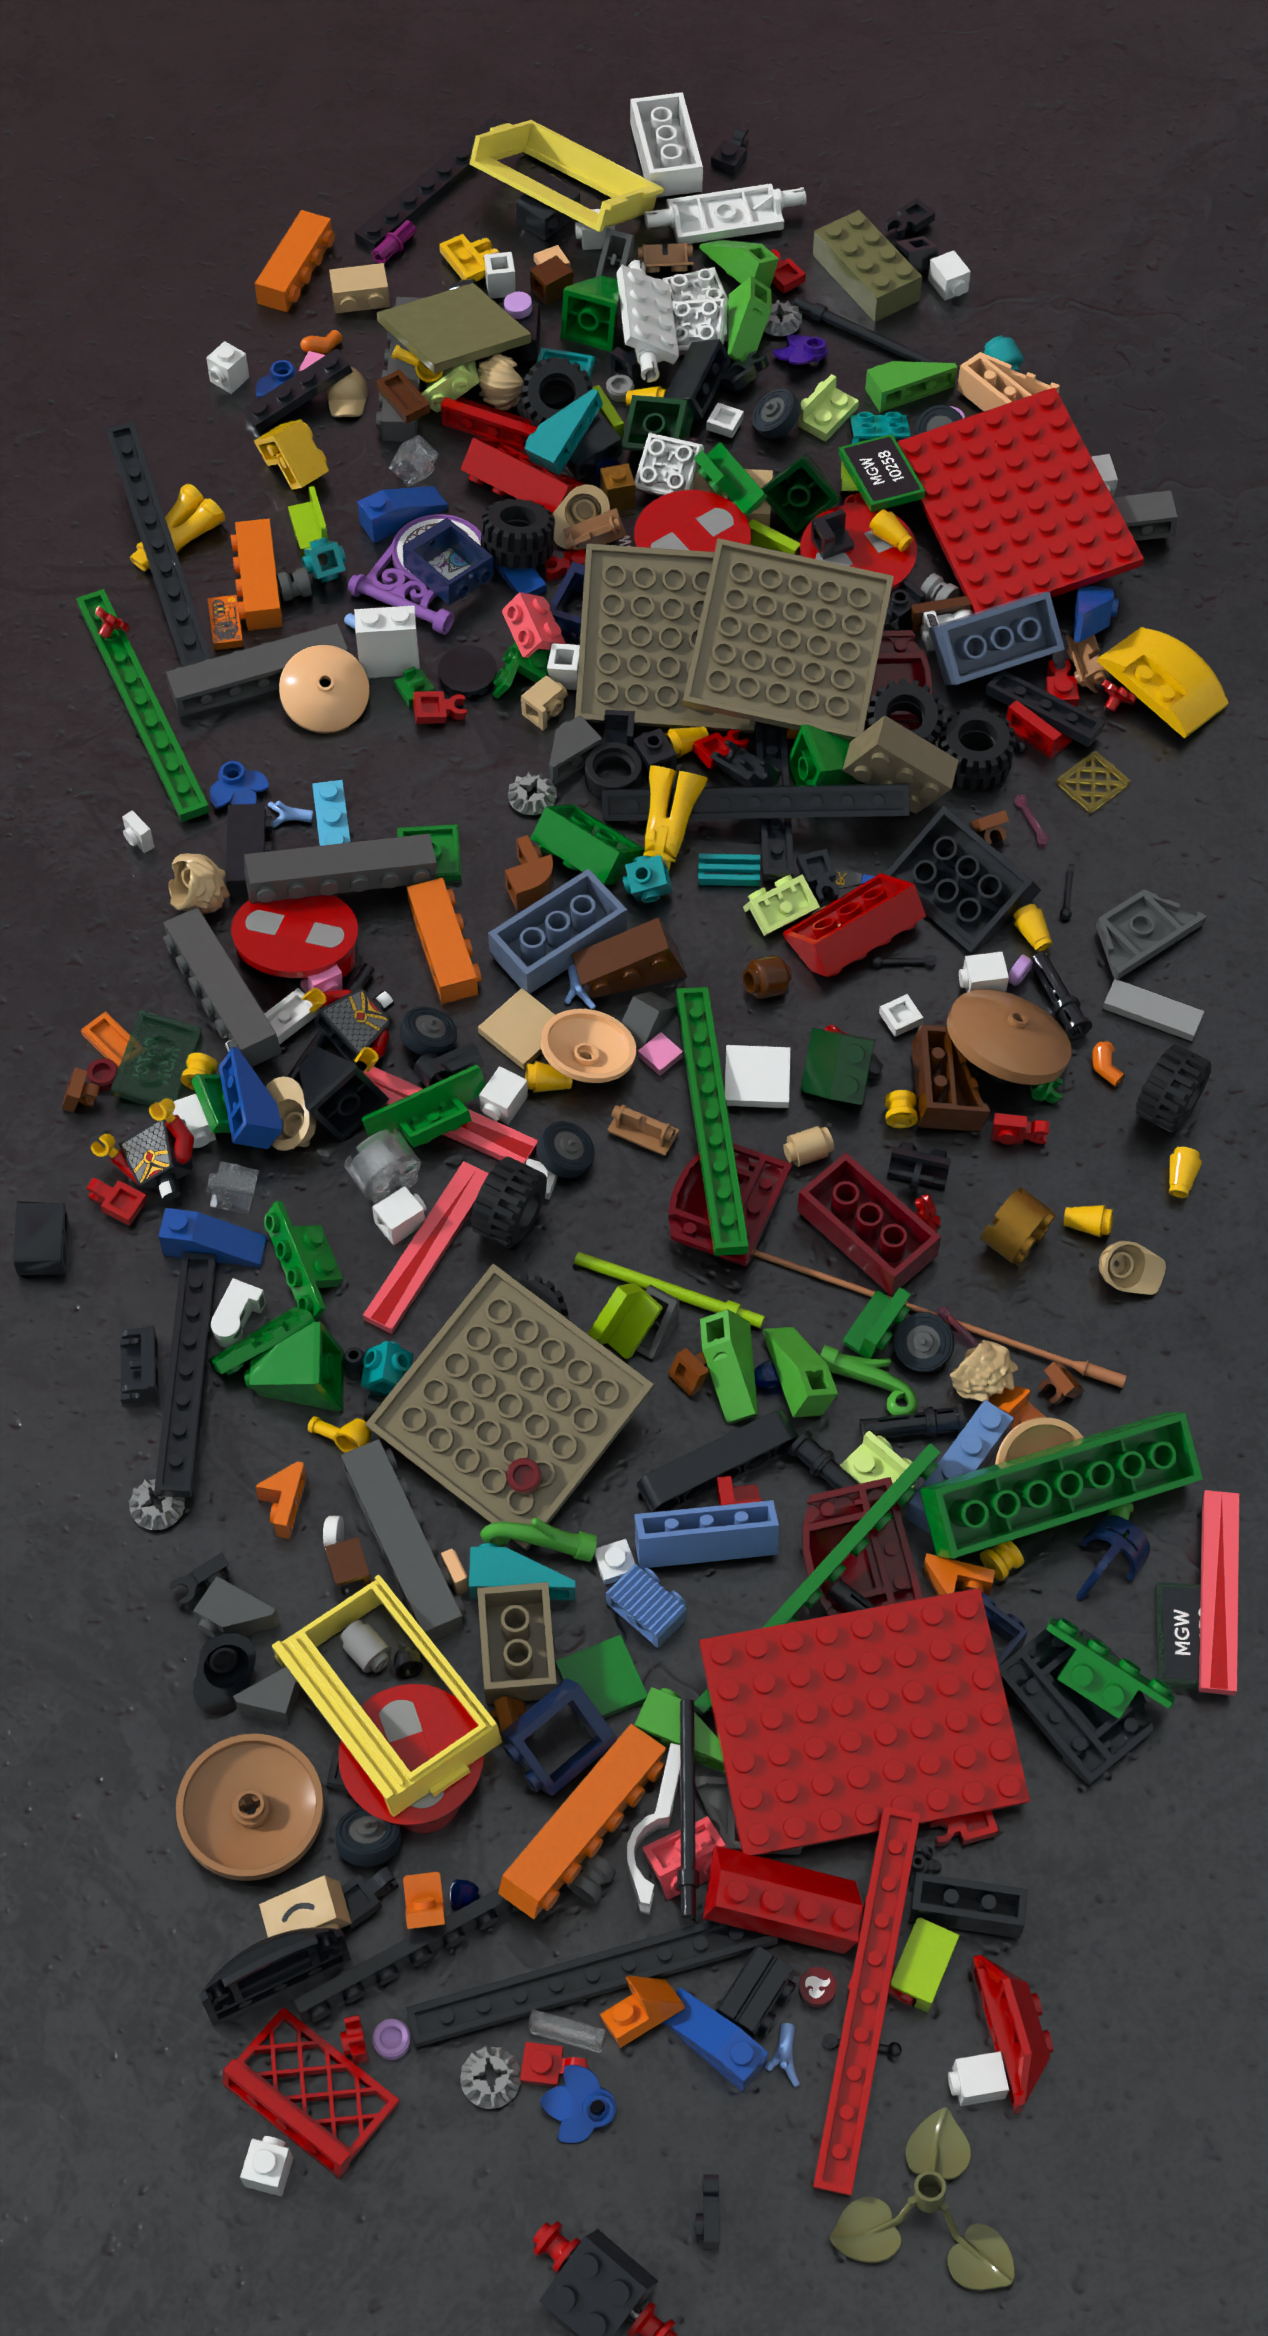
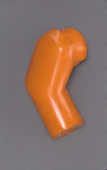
M332 330L326 337L312 335L303 338L300 347L306 353L311 351L327 355L343 338L340 332Z
M1108 1041L1098 1042L1092 1051L1093 1069L1117 1087L1123 1081L1125 1074L1112 1064L1115 1048Z

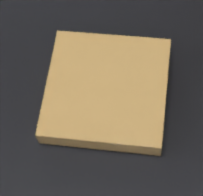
M521 988L478 1026V1033L524 1070L527 1064H531L543 1053L540 1045L542 1030L548 1020L555 1016V1014Z

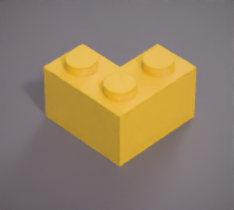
M302 419L280 424L254 440L267 466L278 464L292 490L306 486L329 471L324 453L317 449L312 440L313 433L310 427L303 423Z

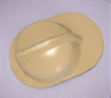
M587 484L577 486L569 492L556 508L553 516L555 518L554 541L557 545L567 549L563 529L610 511L608 497L600 488Z
M285 1076L273 1079L267 1084L266 1089L278 1105L279 1115L283 1121V1129L281 1135L272 1143V1146L282 1151L291 1150L297 1146H309L310 1139L316 1130V1118L305 1108L303 1090L300 1084L293 1078Z

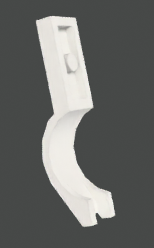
M672 1743L669 1748L656 1811L654 1814L646 1816L634 1828L627 1843V1873L640 1912L650 1915L654 1897V1884L646 1880L637 1868L635 1855L637 1848L645 1837L656 1830L667 1829L670 1825L680 1780V1745Z

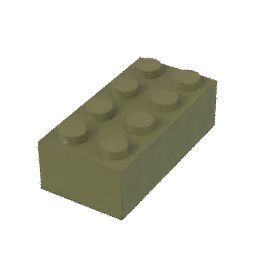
M860 210L814 231L813 256L874 322L920 301L921 274Z

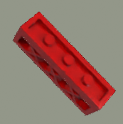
M445 397L441 403L442 425L484 439L498 440L523 452H526L525 444L528 436L538 428V426L530 425L529 419L526 420V418L459 397L453 400Z

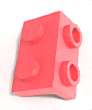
M519 592L502 609L503 616L522 657L529 658L538 648L551 650L552 643L566 644L561 634V629L550 611V605L544 597Z

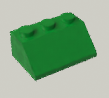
M574 804L546 806L530 838L539 844L542 852L552 856L557 855L563 859V864L566 867L582 872L589 869L604 885L618 883L627 873L625 865L633 863L635 858L643 856L645 848Z

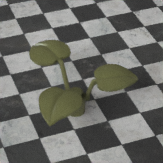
M947 2107L942 2108L922 2121L908 2140L905 2153L909 2169L918 2174L914 2184V2196L908 2198L907 2204L898 2216L892 2219L890 2207L878 2198H858L851 2202L842 2212L836 2227L830 2234V2241L842 2254L853 2260L864 2263L884 2262L893 2257L900 2249L902 2243L901 2235L895 2226L903 2222L913 2207L917 2206L926 2213H934L940 2210L954 2240L958 2242L949 2250L947 2257L949 2272L953 2279L964 2288L976 2291L1009 2287L1014 2282L1015 2268L1012 2254L1003 2237L992 2227L981 2223L970 2225L962 2237L951 2216L949 2205L945 2202V2180L956 2179L967 2170L971 2159V2149L966 2135L954 2120L950 2110Z

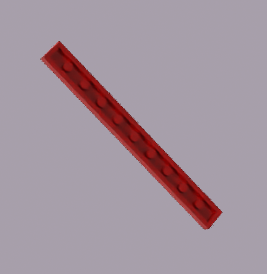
M887 1806L883 1808L813 2185L815 2189L852 2196L921 1813Z

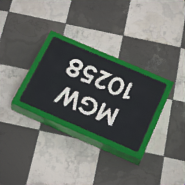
M892 434L839 447L838 455L870 512L925 498V490Z

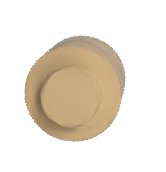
M816 1126L787 1136V1143L783 1145L787 1160L790 1163L794 1162L797 1167L828 1157V1153L834 1151V1142L827 1127L819 1128Z

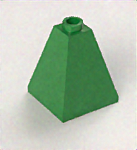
M601 275L564 288L560 338L610 352L613 351L620 307L617 279Z
M808 724L801 725L788 758V770L793 784H863V782L856 780L853 776L843 771L850 741Z
M320 1321L313 1322L250 1360V1369L245 1370L246 1386L248 1389H254L262 1397L335 1412L343 1411V1368L341 1360L344 1350Z

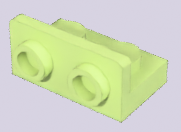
M475 361L444 370L439 380L425 383L426 390L421 394L430 403L432 410L438 413L441 411V403L445 397L456 400L479 383Z
M832 374L824 382L821 381L808 398H804L801 401V413L798 427L825 442L858 409L859 400L836 388L837 377Z
M791 874L774 883L776 888L766 892L765 888H761L748 896L750 901L743 906L745 912L751 911L764 936L820 908L803 874L794 879Z
M868 1431L864 1435L863 1443L840 1466L860 1484L891 1477L892 1483H894L910 1466L912 1461L907 1458L902 1459L897 1455L884 1437L875 1436L871 1431ZM919 1480L912 1486L915 1490L918 1488Z

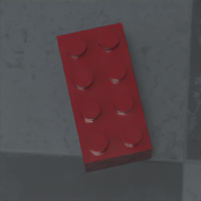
M846 1152L799 1191L797 1211L891 1296L899 1287L901 1288L938 1256L941 1236Z

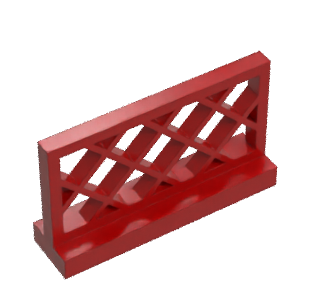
M284 2007L281 2008L236 2060L232 2059L223 2069L224 2086L339 2179L349 2168L352 2159L399 2105V2099ZM283 2021L296 2031L297 2042L274 2044V2032ZM301 2035L308 2041L301 2042ZM269 2038L270 2045H263ZM318 2048L325 2054V2066L303 2068L302 2050ZM298 2051L299 2068L276 2070L275 2052ZM271 2053L272 2071L255 2072L246 2064L254 2054ZM330 2059H332L337 2064L330 2065ZM348 2072L354 2077L355 2089L333 2091L331 2073ZM327 2075L328 2092L305 2093L304 2076ZM299 2076L301 2094L285 2096L278 2090L277 2078ZM266 2079H272L273 2086ZM359 2082L367 2088H360ZM376 2095L386 2103L379 2113L362 2115L360 2096ZM356 2097L357 2115L335 2117L333 2099ZM329 2100L330 2118L314 2120L307 2114L306 2102ZM302 2102V2109L298 2107L295 2103ZM370 2122L365 2130H363V2123ZM358 2123L359 2137L348 2147L337 2138L336 2126ZM331 2126V2133L324 2127Z

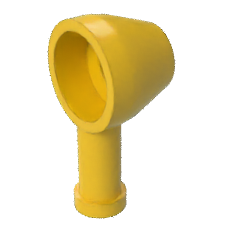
M396 344L391 358H397L415 366L417 376L425 382H435L441 378L443 371L433 373L414 354L400 348Z
M313 1416L307 1428L310 1433H317L334 1440L337 1447L344 1453L368 1444L372 1430L365 1425L366 1421L359 1418L339 1428L322 1421L317 1416Z

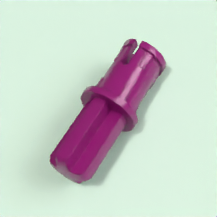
M407 220L394 233H387L383 242L371 252L374 261L378 264H385L396 252H401L404 248L403 244L416 233V226Z

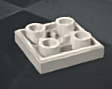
M715 267L662 278L663 281L670 285L672 301L726 298L728 313L729 300Z
M726 298L672 301L679 355H686L692 342L720 339L724 345L728 308Z
M649 433L634 481L635 490L657 496H663L676 491L692 490L699 464L694 457L701 450L704 452V446Z
M726 1045V1105L789 1108L790 1047Z

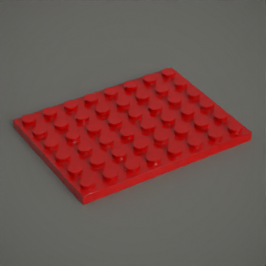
M1055 387L897 441L925 490V498L920 499L919 502L964 595L968 596L972 604L971 610L973 613L1040 592H1050L1052 598L1144 566V558Z
M980 1588L700 1639L698 1642L741 1852L747 1855L760 1856L878 1833L884 1806L921 1813L920 1825L1028 1804L1030 1802Z

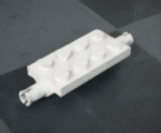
M771 183L667 199V209L644 212L645 225L647 230L670 225L674 230L677 243L687 242V244L783 230L784 219L781 211L786 207L806 205V193L804 187L781 191L780 189H773Z
M634 260L628 267L621 265L617 271L625 345L635 348L637 362L641 365L642 379L645 381L647 375V382H653L659 377L658 362L666 361L674 364L679 357L670 285L661 279H655L646 275L644 262L641 263L640 268V260Z

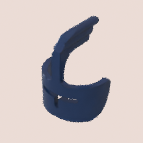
M1108 1515L1096 1522L1080 1544L1084 1547L1088 1545L1089 1541L1095 1539L1108 1541L1112 1546L1078 1591L1076 1597L1079 1600H1084L1119 1551L1123 1552L1130 1562L1131 1572L1127 1575L1128 1580L1132 1582L1149 1557L1150 1544L1145 1534L1135 1524L1123 1517ZM1125 1532L1129 1534L1126 1539L1122 1537Z

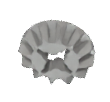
M779 300L775 304L771 303V312L764 332L773 336H787L796 332L802 323V314L799 313L798 306H791L789 301L784 304L780 303ZM778 314L782 315V322H780V319H778Z
M528 772L525 777L517 776L515 782L509 784V802L515 810L522 814H542L545 807L553 806L557 798L556 787H554L552 779L544 778L542 773L536 776ZM536 787L537 793L530 796L528 800L527 791H531L532 788Z
M144 1479L142 1485L133 1489V1495L129 1500L132 1518L138 1525L149 1530H162L172 1526L183 1514L185 1498L157 1496L159 1499L166 1498L162 1500L163 1512L160 1513L159 1509H156L154 1505L148 1507L152 1503L151 1494L154 1493L155 1495L156 1479Z
M485 2046L476 2052H471L468 2059L462 2065L461 2087L465 2096L474 2105L485 2109L500 2108L508 2104L516 2096L521 2084V2070L515 2057L502 2047ZM488 2062L491 2063L495 2073L501 2072L503 2074L495 2080V2092H491L486 2080L480 2081V2079H477L486 2074Z

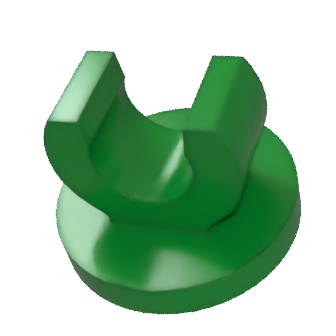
M1059 1077L1049 1083L1030 1085L1033 1099L1037 1101L1046 1100L1049 1103L1058 1102L1063 1098V1094L1057 1093L1054 1089L1061 1086L1063 1080Z

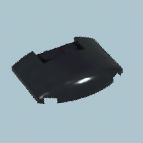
M1044 1629L999 1666L1003 1687L1013 1702L1017 1701L1063 1756L1061 1760L1086 1783L1091 1784L1154 1730L1152 1722L1147 1725L1144 1707L1147 1702L1142 1691L1138 1690L1121 1718L1118 1719L1059 1681L1058 1675L1072 1656L1075 1648ZM1085 1629L1082 1632L1080 1630L1077 1632L1089 1641L1091 1638L1098 1639ZM1110 1649V1651H1109L1108 1653L1111 1654L1112 1656H1114L1115 1658L1121 1660V1659Z
M300 1928L268 1937L237 1954L213 1976L199 1995L212 2025L350 1961L351 1957L341 1928Z

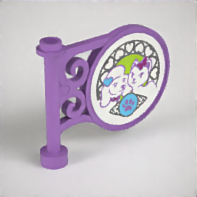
M434 514L414 519L397 532L391 546L367 576L354 574L350 578L348 591L354 597H359L362 593L393 607L415 606L416 617L433 623L432 628L434 631L446 635L453 625L454 613L443 608L438 612L428 609L430 603L437 595L404 567L403 545L445 518L450 519L480 546L481 532L472 523L452 515ZM451 548L428 562L448 580L471 567ZM392 560L394 568L386 569L382 573V584L377 580L378 576ZM392 578H396L398 581L393 583ZM410 592V598L413 602L405 598L407 593Z

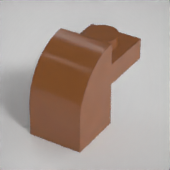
M528 835L516 839L517 857L521 865L505 870L506 889L517 911L528 908L551 893L554 885L553 859L551 854L542 857L538 845H532Z

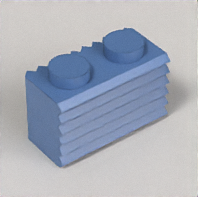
M634 1564L606 1592V1604L655 1647L660 1648L686 1621V1602L677 1592L673 1590L668 1592L664 1587L660 1586V1580L653 1571L648 1568L641 1569L637 1564Z

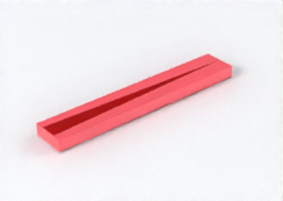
M374 1066L370 1072L365 1070L363 1072L388 1096L389 1100L382 1107L423 1089ZM470 1109L468 1110L472 1121L462 1125L457 1130L442 1134L500 1161L505 1157H511L526 1164L527 1159H531L537 1150L536 1144L538 1140Z
M462 1162L363 1314L364 1321L393 1335L471 1214L476 1197L489 1174L488 1172L467 1162Z
M1204 1490L1202 1495L1199 1692L1235 1696L1237 1692L1239 1493Z

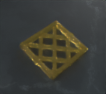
M1093 751L1056 779V783L1090 813L1127 787L1131 781L1097 751ZM1095 760H1098L1106 768L1095 767ZM1091 761V767H1083ZM1080 771L1091 772V779L1080 778ZM1076 772V778H1068ZM1095 772L1106 773V780L1095 779ZM1110 773H1113L1121 781L1110 780ZM1066 783H1076V790L1070 788ZM1080 783L1091 784V791H1080ZM1095 784L1106 785V792L1095 791ZM1110 785H1118L1110 791ZM1081 796H1091V803L1085 801ZM1095 796L1102 797L1095 803Z

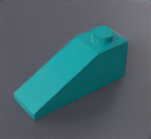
M590 390L538 426L535 432L528 436L525 451L531 462L560 475L603 405L597 390Z
M484 1543L479 1545V1547H470V1599L478 1600L477 1588L548 1582L550 1600L576 1601L575 1580L507 1547H499L493 1543Z

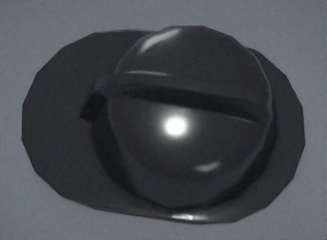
M222 1632L221 1635L210 1638L200 1650L193 1682V1696L196 1704L204 1712L212 1715H225L235 1710L237 1706L233 1696L249 1688L256 1660V1651L253 1643L246 1636L238 1633Z

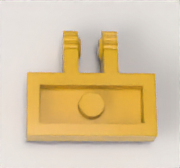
M464 234L439 244L440 253L462 280L475 279L477 282L484 279V255L499 253L497 249H491L493 244L488 238H482V240L479 239L470 243Z

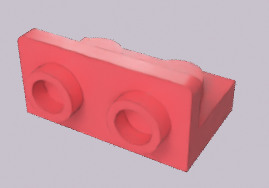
M708 1816L695 1822L696 1870L699 1871V1885L709 1880L714 1846L727 1848ZM679 1829L642 1847L644 1856L658 1878L663 1895L667 1900L681 1894V1890L677 1888V1871L681 1870V1830Z

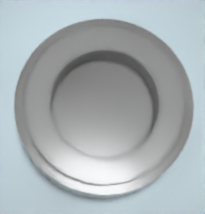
M614 375L606 382L607 397L614 402H626L627 391L634 390L633 380L626 375Z

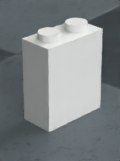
M415 606L354 609L358 658L368 678L404 676L403 671L415 666L416 670L420 669Z

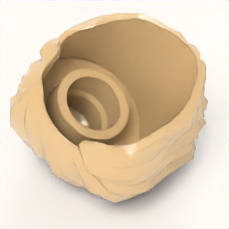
M498 353L494 354L491 358L479 363L480 368L477 369L478 385L482 389L479 396L484 397V402L501 411H507L512 407H516L522 398L518 396L522 392L524 380L514 370L513 367L517 366V363L511 357Z
M186 853L175 857L172 862L175 878L171 879L168 884L171 895L170 904L177 910L189 911L198 907L202 914L213 913L221 908L224 899L230 897L223 881L226 875L225 871L217 867L205 855Z
M982 1340L978 1347L967 1350L963 1362L960 1363L958 1368L953 1369L950 1377L953 1381V1387L961 1397L981 1402L987 1400L989 1402V1396L992 1397L996 1393L1002 1394L1004 1388L1014 1389L1013 1372L1018 1370V1366L1011 1360L1009 1350L998 1343Z

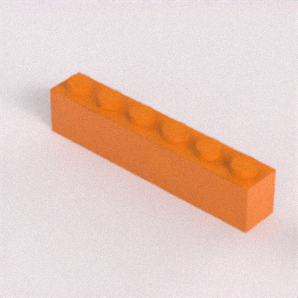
M630 1724L505 1871L501 1878L498 1894L532 1919H535L542 1909L549 1911L560 1895L558 1890L565 1882L570 1885L576 1879L582 1868L580 1864L587 1856L591 1859L595 1856L603 1843L601 1838L607 1831L613 1833L618 1828L624 1818V1810L628 1806L634 1808L644 1795L645 1789L643 1787L650 1780L654 1783L660 1777L666 1766L662 1762L666 1747L633 1724Z

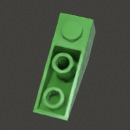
M727 240L700 244L699 248L740 284L751 276L768 288L771 287L779 258L763 244Z
M751 276L729 294L728 355L734 362L737 360L743 362L750 353L757 351L771 312V289Z
M729 1309L701 1318L702 1351L726 1422L732 1424L757 1416L758 1408L750 1322Z
M794 1327L763 1329L762 1333L792 1417L823 1415L838 1395L827 1363Z

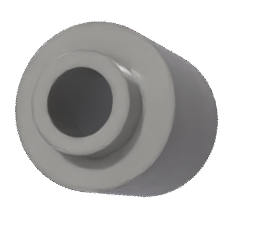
M356 1620L340 1635L343 1649L365 1673L372 1671L375 1673L380 1672L390 1662L391 1658L389 1655L392 1648L369 1623L364 1624L361 1620Z

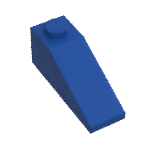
M434 486L385 489L357 501L360 526L373 543L396 534L404 525L414 519L438 514L449 508L448 503Z
M1084 586L1077 589L1074 609V642H1081L1109 627L1111 616H1117L1119 599H1114L1113 588Z
M232 1047L219 1065L232 1142L234 1144L269 1149L274 1140L281 1135L283 1129V1121L279 1115L278 1105L239 1048Z
M165 1208L158 1236L164 1256L182 1258V1252L216 1254V1262L258 1268L262 1266L267 1243L266 1235L200 1212Z
M680 1987L676 1994L683 2002L685 2009L662 2023L743 2093L767 2064L769 2052L737 2025Z

